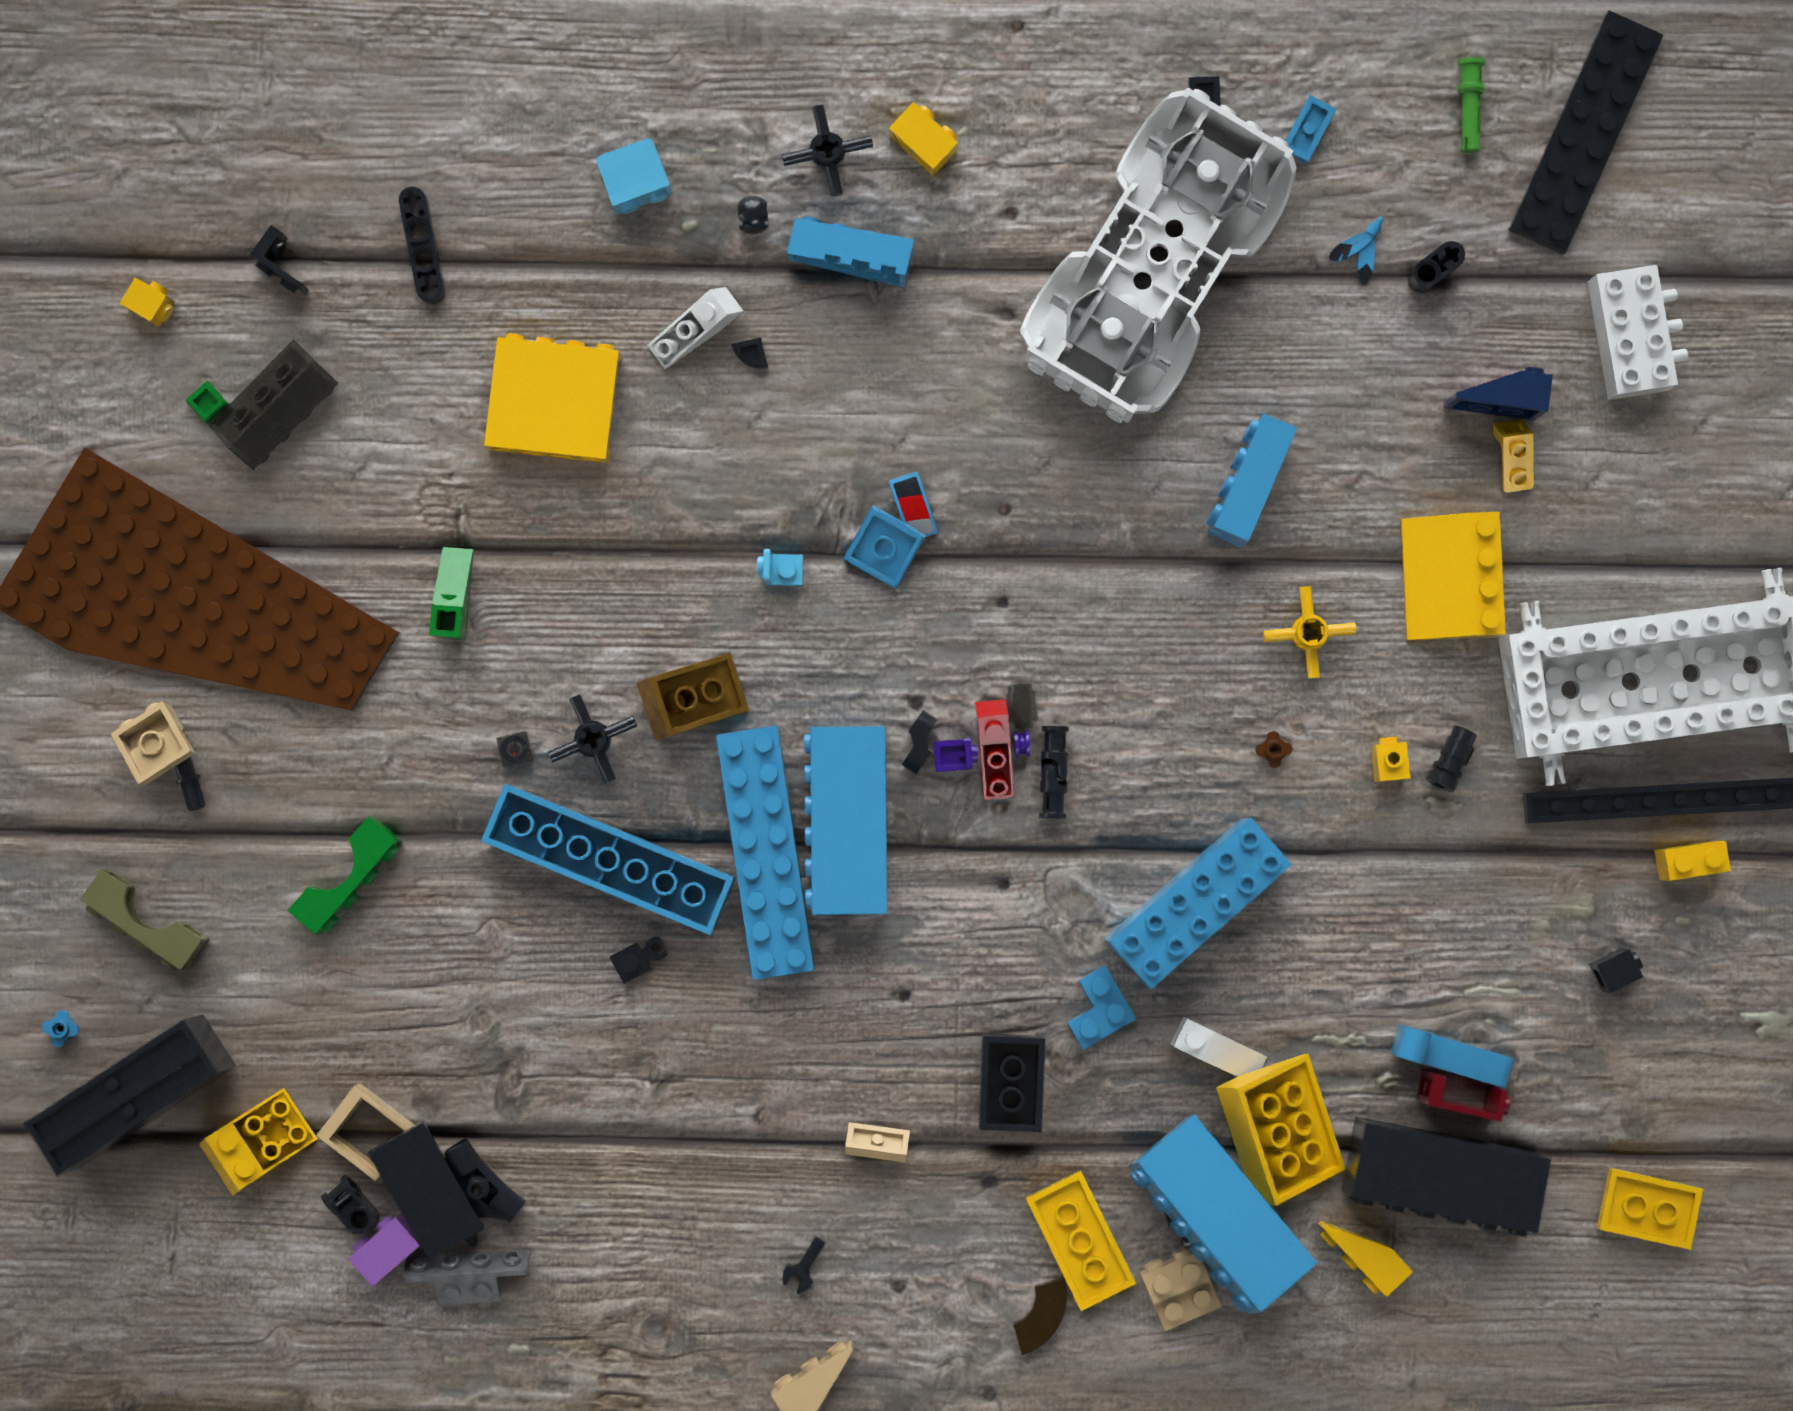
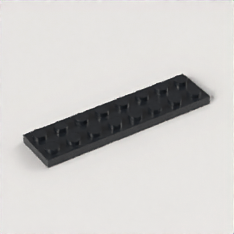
M1608 10L1511 222L1509 231L1562 255L1567 252L1664 34Z

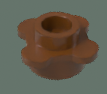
M1276 731L1269 732L1267 739L1262 744L1256 746V754L1269 761V766L1272 768L1279 767L1281 760L1293 751L1292 745L1285 743ZM1272 747L1277 748L1275 753L1271 751Z

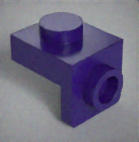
M971 738L933 741L936 772L972 770L973 763H978L977 744L971 745Z

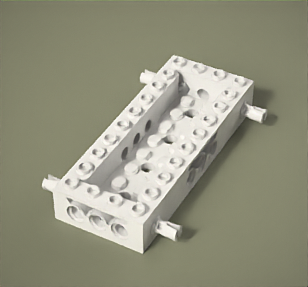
M1776 568L1772 571L1771 569L1761 571L1766 598L1760 601L1547 630L1542 628L1539 601L1530 603L1531 610L1527 602L1520 603L1519 607L1524 631L1498 638L1516 759L1539 756V759H1543L1546 786L1555 784L1554 777H1556L1557 784H1565L1566 780L1561 757L1565 756L1564 752L1782 723L1783 726L1786 725L1789 753H1792L1793 596L1785 595L1782 568ZM1747 657H1752L1757 662L1758 667L1753 674L1747 673L1743 668V662ZM1687 665H1691L1697 670V678L1693 682H1688L1683 677V669ZM1626 673L1633 674L1636 677L1637 685L1632 691L1625 689L1622 684V678ZM1566 681L1572 682L1576 686L1577 692L1572 699H1568L1562 694L1561 688Z

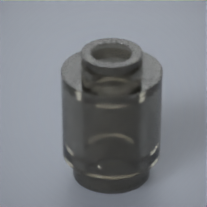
M1032 684L1008 686V693L1005 694L1009 724H1014L1015 729L1033 728V722H1037L1039 719L1036 691H1032Z

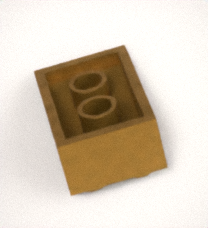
M731 653L652 676L636 683L655 741L749 711Z

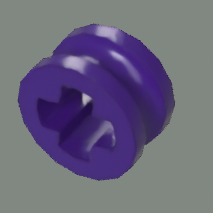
M1018 730L1014 731L1015 758H1019L1021 754L1030 757L1029 730H1025L1022 734Z

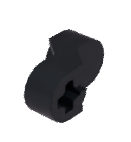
M922 710L908 731L911 734L914 747L902 763V766L915 775L931 754L925 738L938 720L925 710Z

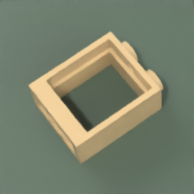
M359 1083L351 1089L316 1136L376 1181L381 1176L372 1160L337 1133L363 1100L403 1131L415 1124Z

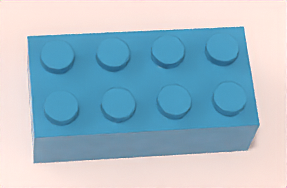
M1264 413L1258 420H1252L1242 438V441L1246 442L1245 448H1240L1231 463L1230 469L1235 471L1232 476L1229 475L1224 480L1218 496L1223 499L1220 504L1217 503L1212 508L1206 524L1210 526L1207 534L1239 548H1242L1249 541L1296 433V427Z

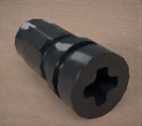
M1455 725L1450 736L1446 739L1438 761L1433 762L1432 767L1434 770L1429 771L1426 781L1442 790L1453 793L1458 785L1457 779H1461L1462 767L1467 766L1475 750L1473 743L1477 735L1466 728Z

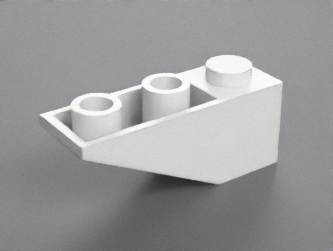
M726 287L711 289L648 344V347L663 368L667 369L725 328L743 310Z

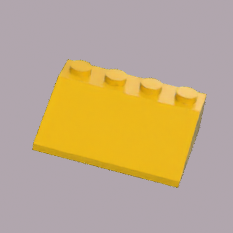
M1474 512L1401 519L1406 641L1489 638L1505 635L1500 512Z
M1302 1054L1240 1075L1216 1087L1244 1175L1269 1205L1277 1206L1346 1169L1309 1054Z

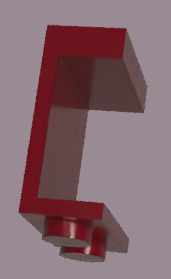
M1422 1069L1416 1100L1429 1106L1501 1122L1503 1115L1508 1114L1510 1097L1507 1096V1090L1488 1084L1483 1108L1445 1100L1442 1097L1447 1077Z

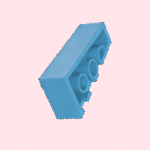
M804 216L803 219L795 218L787 257L790 261L906 288L914 255V239L853 229L837 223L833 225L821 223L819 219Z

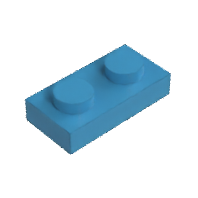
M1309 95L1285 140L1289 144V148L1293 150V158L1307 165L1336 108Z

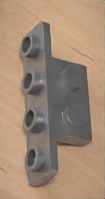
M509 1250L503 1252L448 1254L435 1256L430 1260L424 1256L407 1258L403 1272V1282L434 1281L438 1305L500 1301L501 1288L499 1277L526 1275L528 1273L530 1255L528 1250Z

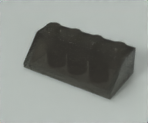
M293 339L219 414L209 427L232 453L254 470L269 458L270 453L280 443L289 438L291 431L301 421L306 420L323 399L328 398L332 394L338 382Z

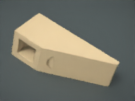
M852 1340L846 1344L843 1341L836 1343L827 1350L828 1355L819 1361L816 1357L810 1359L800 1367L802 1371L793 1377L789 1373L778 1379L774 1383L775 1388L772 1389L771 1396L779 1410L818 1411L853 1352L854 1343Z

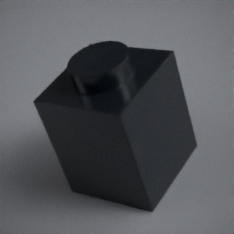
M1620 948L1589 963L1602 992L1612 993L1643 978L1640 971L1643 968L1642 962L1636 952H1631L1630 949Z

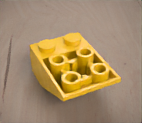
M285 1088L206 1137L199 1145L232 1196H234L315 1142L317 1137Z

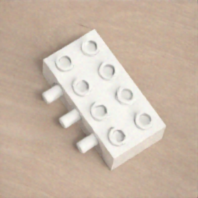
M1657 265L1596 274L1587 283L1608 400L1664 392L1677 386L1675 362L1687 361L1688 352L1686 349L1672 351L1669 333L1682 331L1683 323L1681 319L1667 321L1664 307L1666 302L1677 301L1678 294L1676 289L1662 291Z

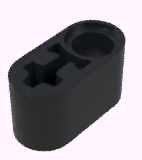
M1456 241L1445 242L1418 262L1408 275L1410 287L1416 292L1424 293L1452 274L1465 260L1463 246ZM1451 254L1454 257L1453 260L1447 261L1440 268V266L1437 263H1439L1445 255L1447 256ZM1418 270L1428 271L1431 275V282L1421 281L1418 277Z

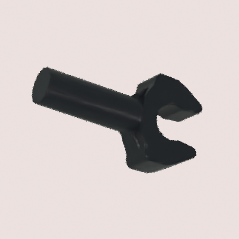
M815 1236L800 1262L795 1265H786L783 1271V1285L789 1282L792 1275L798 1274L802 1277V1282L797 1288V1294L810 1288L813 1278L810 1276L809 1269L826 1243L824 1240Z

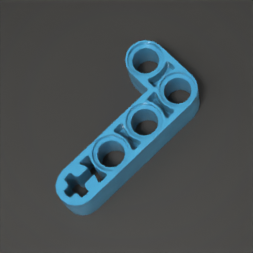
M1401 1024L1398 1025L1390 1053L1406 1060L1429 1065L1502 1088H1507L1515 1060L1505 1055Z

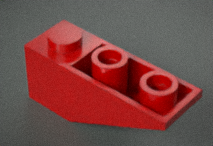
M1006 699L975 702L984 800L1014 798L1009 715Z

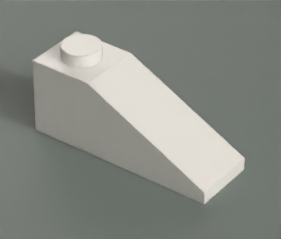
M1185 1017L1182 1018L1170 1043L1173 1047L1237 1077L1261 1069L1267 1056Z

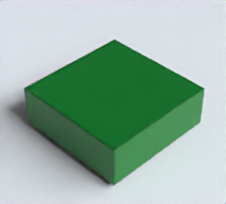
M208 380L185 400L206 424H209L230 405Z

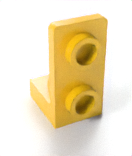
M1524 419L1493 423V435L1502 446L1503 491L1509 493L1533 489L1534 439L1532 430Z

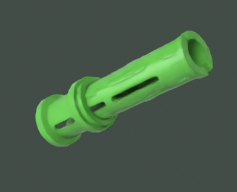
M1468 57L1458 60V67L1461 68V85L1458 86V92L1462 96V153L1481 151L1480 101L1481 95L1485 91V85L1482 84V67L1485 66V59L1480 57Z

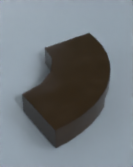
M1064 1277L1036 1284L1035 1300L1032 1309L1024 1318L1013 1323L1022 1355L1038 1349L1058 1329L1067 1304V1286Z

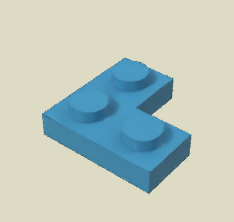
M1106 965L1078 980L1093 1007L1067 1023L1083 1050L1137 1019Z

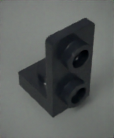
M270 225L250 253L257 260L255 267L268 276H271L273 272L282 278L279 283L295 294L299 290L306 295L309 290L307 287L271 262L284 252L286 248L285 242L288 238L280 230Z

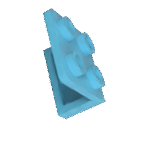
M650 138L624 146L597 158L596 162L616 215L632 213L639 209V206L650 202H661L673 194L654 142Z

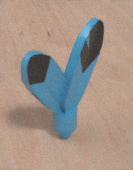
M1378 217L1376 222L1372 221L1365 232L1357 234L1337 245L1330 253L1329 259L1333 262L1343 261L1359 252L1357 273L1361 281H1367L1373 272L1375 238L1382 229L1380 225L1383 222V217Z

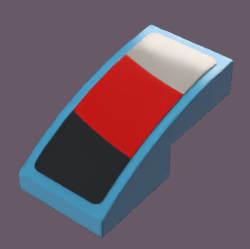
M918 472L889 480L902 522L922 532L926 537L937 534L935 521Z

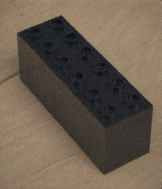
M204 1015L186 1018L23 1124L58 1177L81 1168L230 1071L236 1065Z
M1355 1116L1342 1190L1350 1195L1349 1199L1355 1200L1354 1203L1373 1207L1374 1202H1378L1390 1211L1404 1213V1209L1409 1208L1410 1211L1416 1212V1215L1425 1218L1435 1219V1214H1440L1441 1217L1447 1218V1221L1466 1225V1220H1470L1471 1223L1478 1224L1477 1227L1496 1231L1497 1226H1501L1502 1229L1508 1230L1510 1234L1527 1237L1528 1232L1538 1234L1551 1158L1535 1151Z

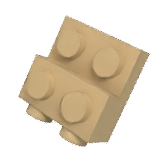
M164 701L147 706L144 713L134 719L122 722L118 729L111 733L134 778L141 786L147 785L195 754L184 734L185 729L174 709Z
M1189 1246L1176 1250L1172 1253L1174 1257L1164 1262L1161 1259H1156L1145 1264V1270L1140 1271V1275L1165 1331L1222 1307L1204 1263L1197 1260L1190 1251Z

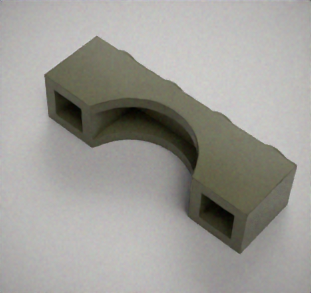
M101 869L80 899L87 905L85 909L97 918L105 917L111 921L110 927L123 936L129 934L137 940L135 944L140 949L150 954L154 951L162 957L161 963L173 971L189 969L210 938L185 921L176 922L165 929H156L145 924L139 918L134 908L133 894L135 886L113 870Z

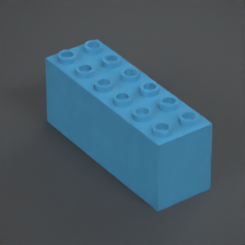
M885 726L810 727V734L804 735L805 753L811 755V765H805V784H811V796H805V815H811V827H805V845L811 846V858H806L805 869L806 877H812V889H806V908H812V915L887 914Z
M1251 817L1241 818L1105 937L1104 940L1146 987L1152 989L1292 864Z
M1195 1114L1181 1121L1128 1166L1132 1171L1129 1175L1140 1189L1145 1187L1152 1195L1149 1199L1152 1205L1161 1214L1165 1211L1172 1220L1170 1226L1180 1238L1184 1236L1192 1244L1190 1248L1192 1254L1201 1263L1205 1261L1213 1270L1210 1273L1211 1277L1221 1288L1224 1286L1228 1288L1233 1295L1230 1298L1232 1303L1242 1313L1244 1311L1248 1314L1261 1313L1317 1264L1310 1253Z

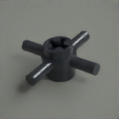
M816 105L812 107L818 134L812 139L808 149L782 154L784 166L812 160L817 167L826 171L831 196H840L843 194L838 167L843 162L846 153L872 148V137L869 135L843 141L839 135L829 131L824 105ZM830 145L835 146L832 150L833 157L826 158L825 152H819L821 146L823 148L830 147Z
M581 694L570 698L569 700L580 726L575 732L574 741L548 751L552 763L580 752L585 756L595 759L605 784L616 780L606 752L611 746L612 737L638 727L634 716L632 715L614 724L605 726L601 722L591 720ZM591 731L593 733L599 732L601 738L596 742L597 747L592 748L591 745L586 743L584 739L586 733Z

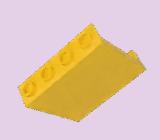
M511 333L506 334V338L497 337L484 446L492 451L609 463L611 451L608 448L619 360L622 359L619 350H615V346L609 344H597L596 348L584 347V342L567 340L566 344L554 343V339L547 337H536V341L524 340L522 335Z

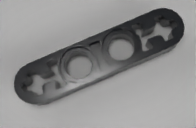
M407 187L399 195V207L416 292L425 303L437 304L445 296V284L429 202L420 188ZM411 195L421 199V201L416 203L417 212L420 215L425 213V216H414L412 207L406 204V202L411 200ZM418 223H423L427 226V234L421 239H416L411 235L412 227ZM424 252H428L433 256V262L427 268H421L417 264L418 256ZM419 275H430L432 284L438 287L434 291V296L430 297L426 292H423V290L428 288L427 279L424 276L420 278Z

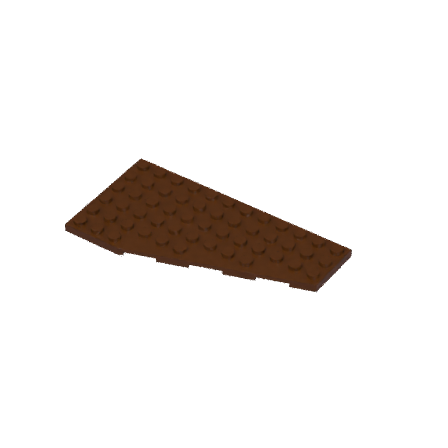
M85 447L0 586V611L68 651L351 711L354 710L400 633Z

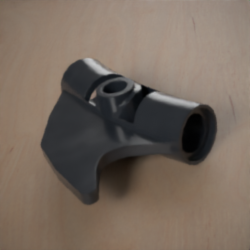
M467 1138L449 1147L443 1154L480 1218L502 1219L510 1223L526 1200L506 1185L490 1169ZM476 1234L465 1239L471 1247H475L477 1244Z

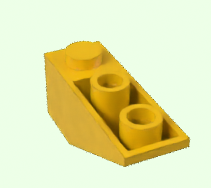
M1322 1220L1318 1223L1324 1230L1320 1233L1321 1237L1332 1248L1338 1245L1345 1253L1341 1257L1342 1260L1353 1271L1359 1268L1366 1277L1362 1281L1374 1294L1380 1291L1387 1297L1413 1273L1409 1266L1387 1244Z

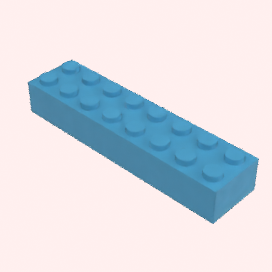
M776 725L717 734L716 738L752 979L756 980L814 971V957L779 727Z
M504 784L481 839V842L708 935L713 934L736 879L735 876L510 784Z

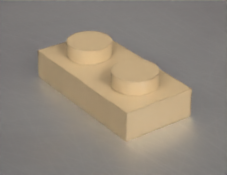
M849 1122L844 1154L906 1163L910 1131Z

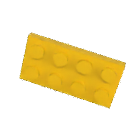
M1081 1170L1025 1197L1081 1311L1137 1284Z

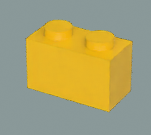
M913 102L889 127V137L934 176L958 151V142L956 141L958 137L946 125L941 127L934 121L935 115L926 106L922 105L919 107Z
M1726 840L1654 850L1659 880L1672 881L1731 871Z

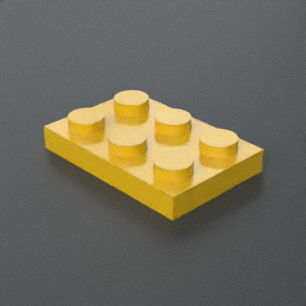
M1609 1167L1597 1228L1603 1231L1691 1250L1703 1189Z

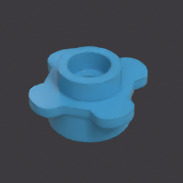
M66 1010L58 1011L56 1017L50 1021H44L42 1024L43 1032L49 1034L55 1047L64 1046L66 1040L79 1034V1026L69 1017V1013ZM62 1026L63 1031H59L58 1027Z

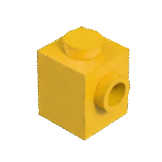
M135 277L121 299L120 304L160 327L162 322H166L173 312L172 305L175 301L166 295L169 290L154 281L149 286Z
M1397 737L1379 738V744L1371 746L1374 781L1410 779L1407 742H1398Z

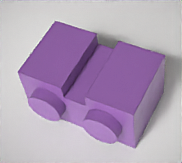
M401 1213L394 1219L391 1215H388L376 1226L379 1232L369 1239L366 1235L352 1247L355 1253L348 1259L372 1287L420 1246L415 1234Z

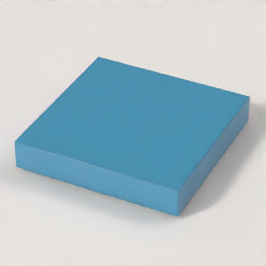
M873 505L843 559L897 589L926 535Z

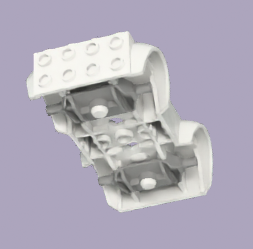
M1187 87L1185 91L1170 93L1146 119L1128 146L1116 170L1115 177L1124 192L1088 252H1071L1051 274L1028 310L1020 329L1027 347L1024 361L1029 363L1027 367L1040 376H1043L1044 373L1055 379L1053 383L1067 392L1070 389L1081 395L1079 397L1081 401L1091 407L1096 405L1107 410L1105 414L1118 423L1122 421L1129 423L1134 413H1154L1161 409L1172 396L1184 377L1199 342L1201 329L1194 317L1196 311L1230 256H1252L1265 243L1284 211L1295 181L1296 165L1292 156L1293 150L1289 148V144L1276 136L1271 138L1262 132L1263 129L1258 124L1252 121L1245 122L1236 117L1234 110L1225 105L1218 106L1209 101L1210 97L1206 93L1198 89L1193 91ZM1176 220L1182 224L1183 233L1179 237H1170L1166 233L1165 226L1169 221ZM1153 247H1163L1167 252V258L1162 262L1154 261L1150 256V250ZM1140 272L1147 273L1151 277L1150 287L1144 290L1138 289L1133 282L1134 276Z

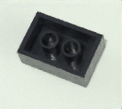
M982 1033L979 1130L1042 1132L1044 1036Z

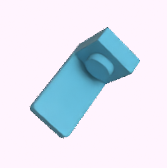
M764 549V556H758L757 572L759 578H763L766 586H803V555L772 554L770 549Z

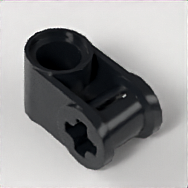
M343 1175L341 1182L329 1193L325 1192L321 1195V1199L326 1207L339 1218L351 1233L363 1234L372 1230L378 1224L379 1212L376 1207L373 1206L357 1183L349 1176ZM358 1211H363L368 1216L366 1227L360 1226L357 1223L356 1214Z

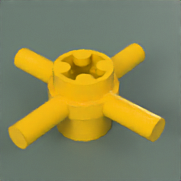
M1311 586L1299 587L1302 616L1295 620L1291 628L1263 630L1264 642L1292 640L1298 648L1305 650L1308 679L1320 678L1317 649L1325 644L1328 637L1356 635V624L1354 622L1327 625L1321 617L1314 614ZM1306 624H1310L1312 630L1317 629L1318 635L1313 636L1308 641L1302 637L1304 636L1303 629Z

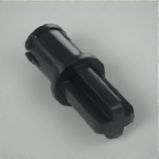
M189 757L175 766L178 777L176 784L181 787L187 809L189 811H196L205 807L206 803L198 781L201 776L196 774L192 759Z

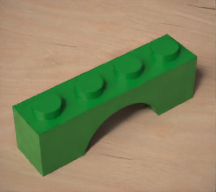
M368 816L348 839L354 854V864L349 877L341 885L330 890L307 887L287 910L315 935L322 934L324 931L329 933L340 920L337 918V915L344 908L350 909L360 896L357 892L365 884L368 887L378 877L380 872L377 869L384 861L389 863L400 851L397 846L402 840L375 817Z

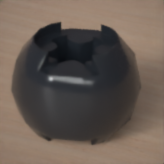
M751 195L744 197L738 202L739 229L746 234L755 235L762 233L768 228L766 200L759 196Z

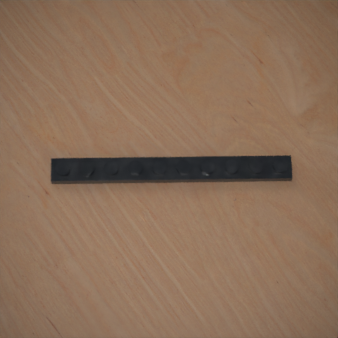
M1793 778L1523 793L1525 824L1793 808Z

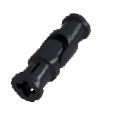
M1042 726V731L1045 732L1044 751L1041 752L1042 780L1040 781L1043 804L1039 818L1066 819L1067 814L1064 813V794L1067 793L1068 752L1065 751L1066 733L1069 732V727ZM1055 760L1059 764L1058 766L1050 765Z

